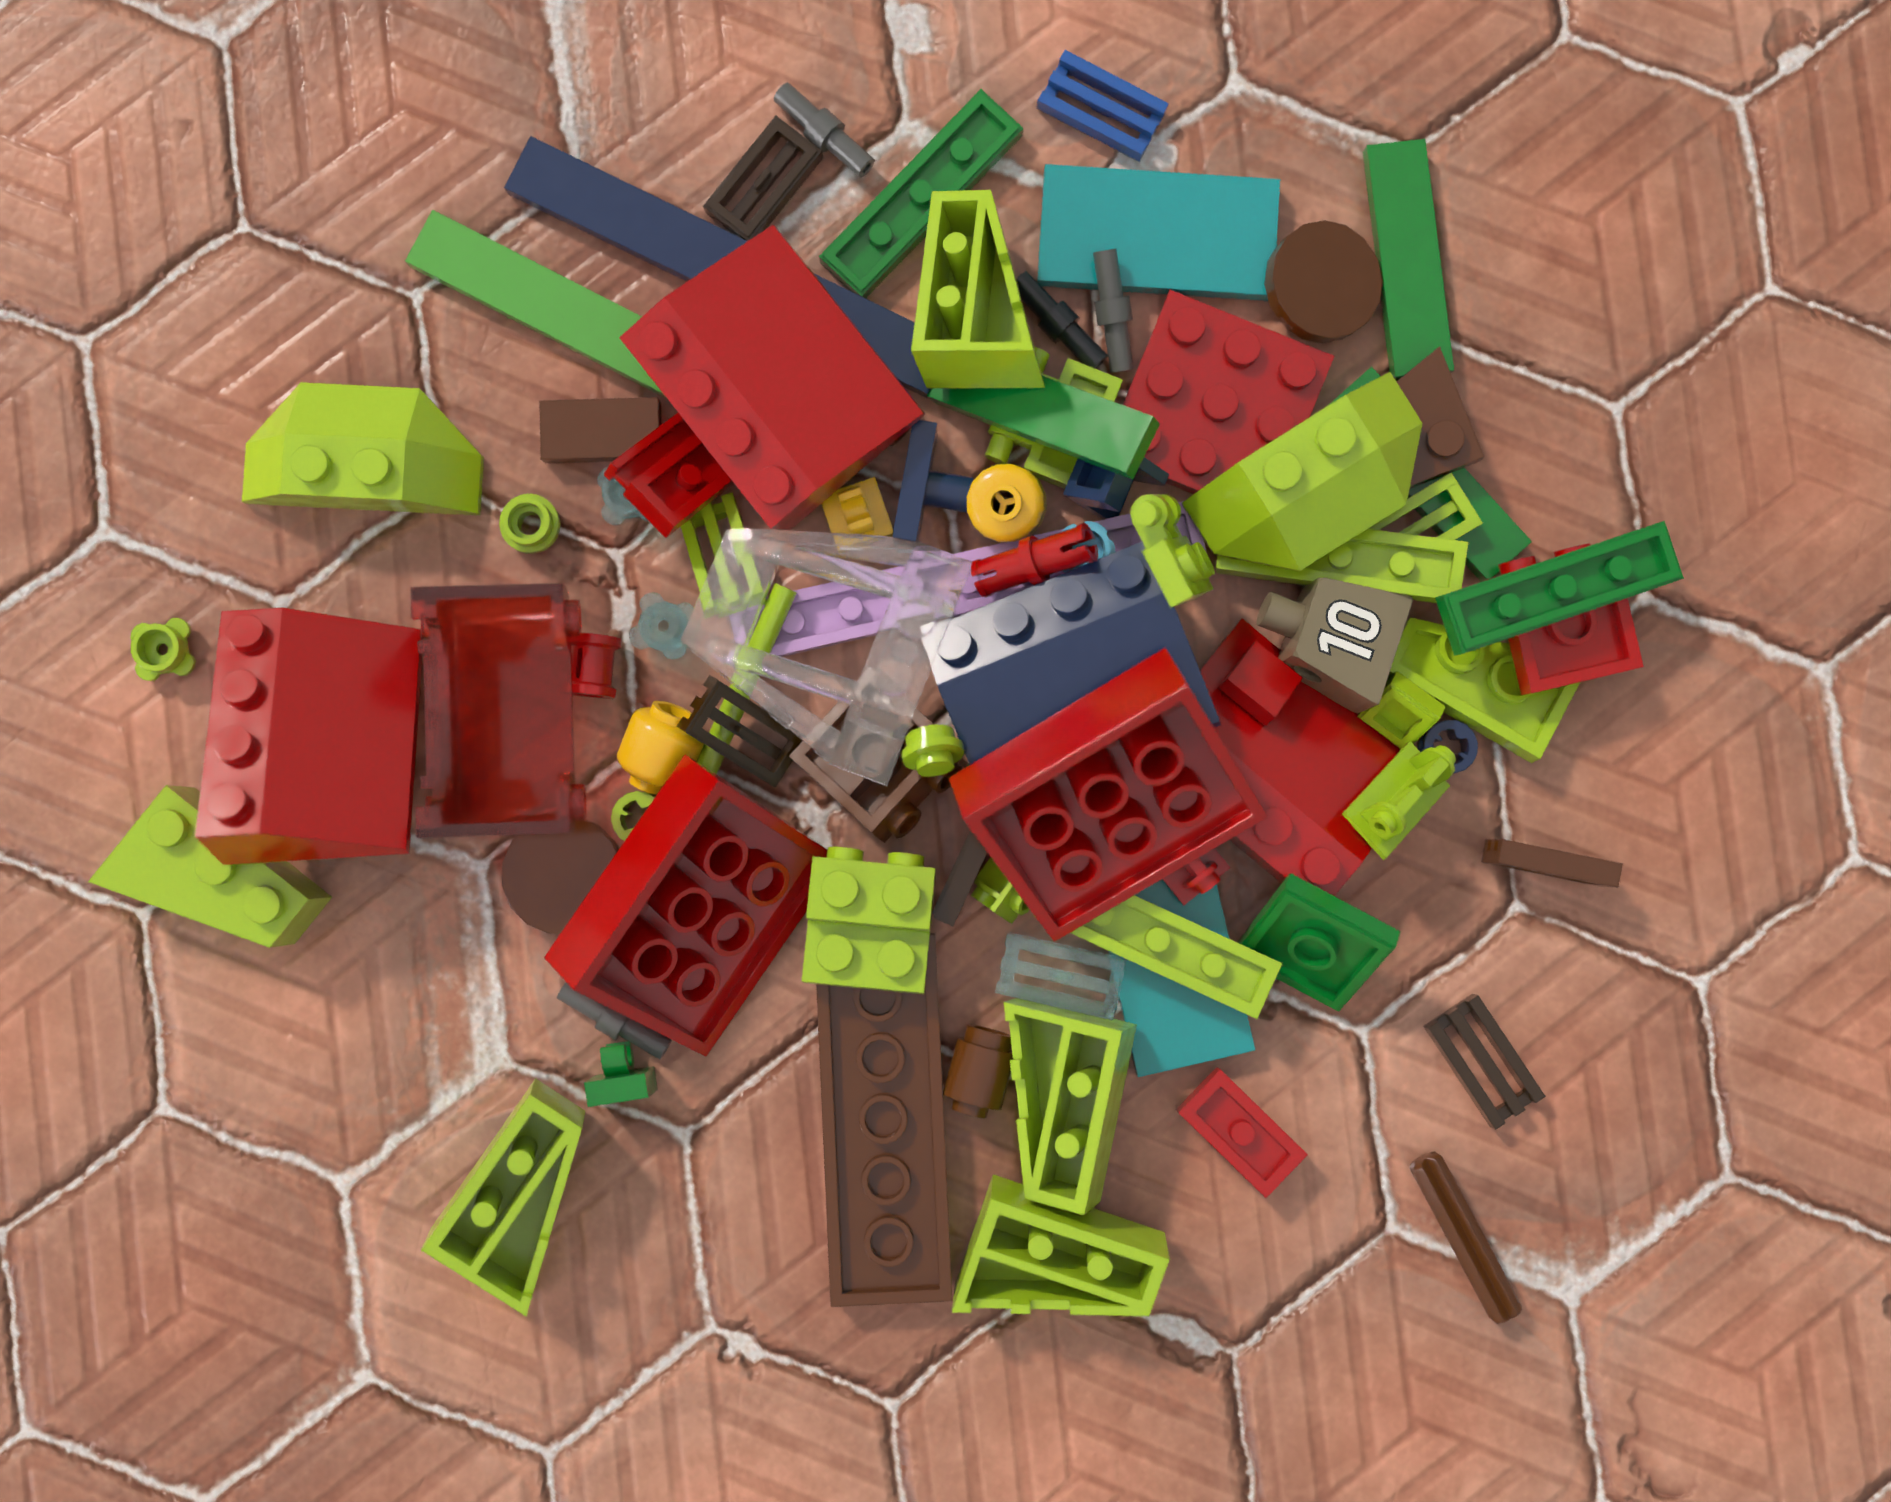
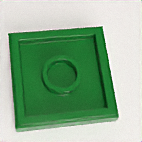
M1289 873L1237 943L1282 963L1276 979L1339 1012L1396 948L1400 931Z

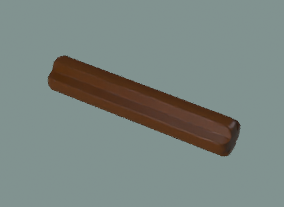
M1435 1151L1418 1157L1410 1164V1170L1488 1317L1495 1323L1500 1324L1518 1316L1522 1311V1305L1445 1160Z

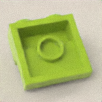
M828 847L826 858L813 857L806 914L808 925L801 982L924 994L936 878L935 868L924 867L925 857L922 855L900 852L888 853L887 863L863 861V850L847 847Z

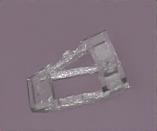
M728 529L721 541L682 635L681 642L738 690H742L769 712L770 716L808 744L828 764L888 786L927 679L971 573L972 561L920 541L912 542L881 535L771 529ZM841 558L902 566L905 568L901 576ZM779 566L891 599L859 681L747 646ZM757 675L850 704L841 732Z

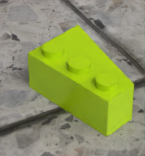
M991 190L932 191L911 347L912 355L926 388H1045L1006 239Z
M1024 996L1004 1001L1005 1021H1009L1013 1059L1010 1060L1012 1080L1016 1082L1019 1118L1016 1119L1025 1199L1085 1215L1101 1202L1137 1024Z
M535 1078L431 1227L421 1251L524 1316H527L582 1131L586 1111Z
M993 1174L955 1282L952 1313H971L972 1308L1011 1309V1314H1030V1309L1070 1310V1315L1150 1316L1170 1260L1165 1232L1092 1208L1085 1215L1027 1200L1024 1196L1023 1184Z

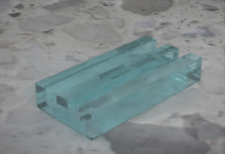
M1010 932L1007 934L1005 956L1002 957L1000 965L1001 975L1000 980L997 981L995 993L1108 1020L1115 1018L1127 959ZM1021 949L1111 970L1110 980L1018 960L1019 951ZM1018 973L1106 994L1105 1003L1014 982V975Z

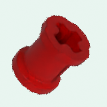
M568 633L567 642L573 646L570 679L563 686V694L601 699L616 698V689L612 687L615 651L622 648V639L602 634Z

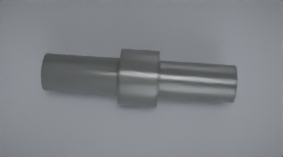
M789 82L783 84L777 90L774 102L804 128V137L821 149L822 152L829 150L859 178L864 177L871 170L875 159L844 132L845 124L827 108L819 110Z
M1117 248L1093 252L1100 301H1095L1094 305L1097 326H1104L1110 372L1134 369L1127 321L1133 320L1130 297H1123Z
M566 982L558 993V1000L597 1022L595 1029L615 1041L621 1036L659 1060L672 1042L671 1039L574 991Z

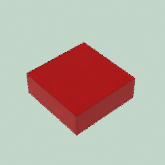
M1255 640L1219 686V689L1263 725L1267 726L1277 716L1303 677Z

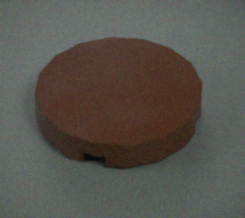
M1323 220L1303 224L1280 242L1267 261L1264 285L1270 308L1278 319L1282 317L1286 324L1292 327L1289 331L1301 339L1326 343L1344 339L1369 322L1380 303L1383 280L1378 259L1365 238L1347 225Z
M550 815L528 824L511 841L502 862V887L510 908L527 925L546 933L560 934L617 853L618 848L615 841L598 824L578 816Z

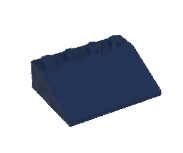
M1142 541L1102 557L1095 562L1085 564L919 632L936 684L957 736L963 743L964 753L969 765L1163 648L1167 649L1214 728L1221 726L1175 607H1170L1142 553L1146 549Z

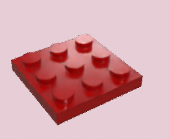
M1169 290L1123 405L1154 416L1160 423L1144 457L1169 474L1167 484L1195 494L1244 458L1310 418L1334 355Z

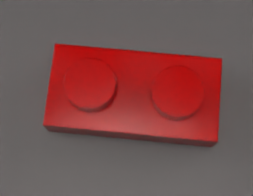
M1218 1067L1176 1108V1111L1265 1198L1308 1155Z

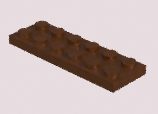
M930 933L924 994L816 984L830 1307L953 1301L935 933Z

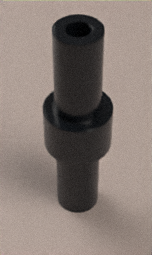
M1027 271L1018 276L1016 281L1021 299L1041 320L1038 324L1039 328L1054 343L1061 341L1083 364L1095 369L1100 367L1108 358V355L1077 324L1080 317L1064 300L1057 303Z

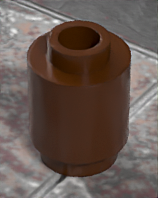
M967 1024L964 1037L957 1038L943 1091L945 1096L954 1099L952 1105L954 1111L977 1118H987L989 1109H1002L1011 1074L1010 1060L1013 1059L1010 1034L979 1025Z

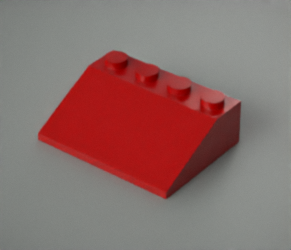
M771 225L663 297L619 337L770 529H793L926 415L775 225Z
M289 608L221 611L195 838L223 865L410 853L424 642L422 630Z
M1242 618L1199 668L1221 722V726L1216 727L1215 730L1268 816L1261 822L1231 838L1230 841L1281 884L1291 873L1335 896L1372 850V847L1342 813L1395 757L1400 749L1358 718L1357 713L1349 711L1303 682L1299 683L1277 716L1267 726L1263 725L1219 689V686L1255 640L1277 657L1280 652L1278 647Z
M1163 648L949 778L963 820L1053 942L1268 817L1166 648Z
M685 754L548 950L544 959L574 991L706 1057L806 913L812 858H826L827 848Z

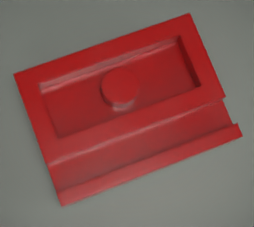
M678 412L613 460L603 474L609 481L614 478L625 489L623 495L665 538L670 536L734 484Z

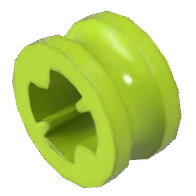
M635 791L627 793L618 799L612 809L611 822L613 830L620 839L625 841L633 828L628 829L625 822V816L633 815V813L628 811V808L635 802L641 808H648L656 795Z

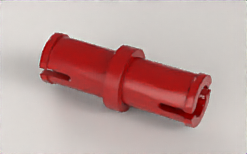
M1081 523L1072 529L1039 540L1033 535L1023 538L1019 541L1016 548L972 561V577L980 574L986 576L996 572L995 576L974 582L975 587L982 597L987 598L994 593L1027 582L1036 585L1050 579L1051 574L1087 562H1095L1098 560L1097 545L1089 547L1083 545L1072 549L1075 545L1095 539L1094 534L1086 523Z

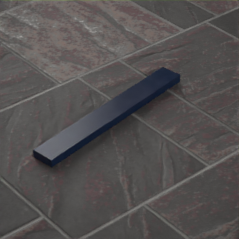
M532 136L529 137L504 186L508 195L685 281H689L747 242ZM815 274L902 385L928 398L927 395L931 388H926L911 352L915 322Z

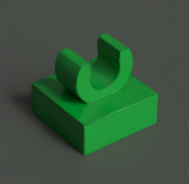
M629 1041L606 1044V1047H601L600 1057L604 1074L595 1075L584 1082L587 1107L649 1098L658 1090L654 1066L634 1069L633 1049Z

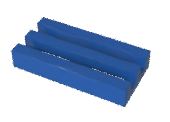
M1064 50L1059 59L1058 67L1056 70H1053L1045 91H1042L1037 100V109L1139 162L1169 103L1067 50ZM1070 75L1090 85L1091 87L1115 98L1116 100L1140 111L1141 113L1149 116V119L1101 95L1100 93L1076 82L1075 80L1067 76ZM1061 91L1090 106L1092 110L1108 118L1111 117L1140 132L1139 138L1136 139L1057 98V94Z

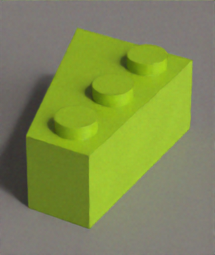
M165 785L88 881L89 883L269 948L295 944L332 898V896L288 861L223 865L195 838L200 791L195 787Z

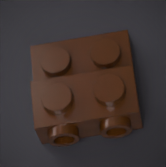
M871 668L860 677L789 755L794 762L884 843L892 835L898 839L907 835L921 818L922 813L917 807L932 790L938 794L948 790L951 787L949 778L962 770V766L957 761L950 772L939 776L925 777L919 775L917 770L904 766L901 754L906 747V735L917 728L935 724Z

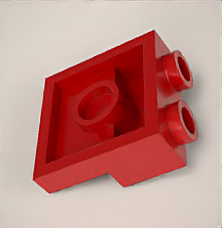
M1588 543L1555 551L1554 557L1590 546L1591 544ZM1535 556L1498 564L1500 576L1536 564ZM1628 598L1508 638L1521 695L1644 667Z

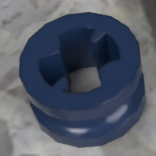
M1457 720L1437 722L1419 738L1417 749L1420 752L1427 748H1434L1435 742L1442 741L1443 738L1439 735L1441 731H1447L1449 740H1459L1461 752L1454 753L1456 761L1453 774L1466 770L1474 762L1478 753V742L1474 732L1466 724Z

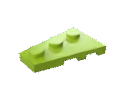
M1411 617L1405 623L1388 675L1389 679L1396 671L1400 672L1445 705L1444 713L1466 724L1471 729L1530 763L1541 759L1580 684L1578 682L1521 695L1509 643L1499 641L1454 656L1444 625Z

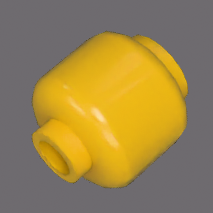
M996 464L983 470L972 481L966 497L967 513L972 525L984 537L997 542H1016L1031 536L1042 524L1047 511L1046 493L1041 481L1029 470L1014 464ZM1008 491L1014 497L1005 499L1000 492ZM994 498L1001 503L998 512L993 506ZM1015 504L1014 509L1005 515L1007 506Z
M653 701L651 707L639 708L633 712L617 752L618 763L630 774L629 783L641 791L658 794L685 754L695 761L698 760L704 744L676 727L683 716L688 719L692 712L665 701Z

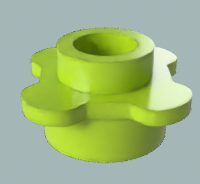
M171 618L164 625L140 623L133 628L131 632V654L137 663L135 671L141 679L155 681L160 675L168 673L186 676L194 670L196 659L189 653L187 638L191 634V627L188 622L180 618ZM162 644H166L168 647V651L164 655L159 653V647Z

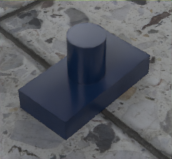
M919 420L911 429L892 535L894 547L911 550L918 549L925 506L967 513L966 497L974 477L932 470L938 436L937 423Z

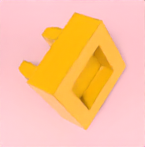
M875 477L838 489L822 503L839 555L891 538L893 535V527Z

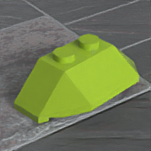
M1388 372L1344 395L1244 458L1183 501L1182 506L1213 555L1301 571L1407 504L1422 421L1391 372Z
M300 382L246 443L242 502L259 505L480 516L484 457L420 388Z

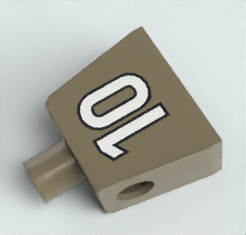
M1317 578L1302 588L1297 602L1269 592L1260 607L1256 624L1285 636L1278 658L1303 677L1301 682L1349 711L1358 714L1380 703L1414 598L1334 579Z

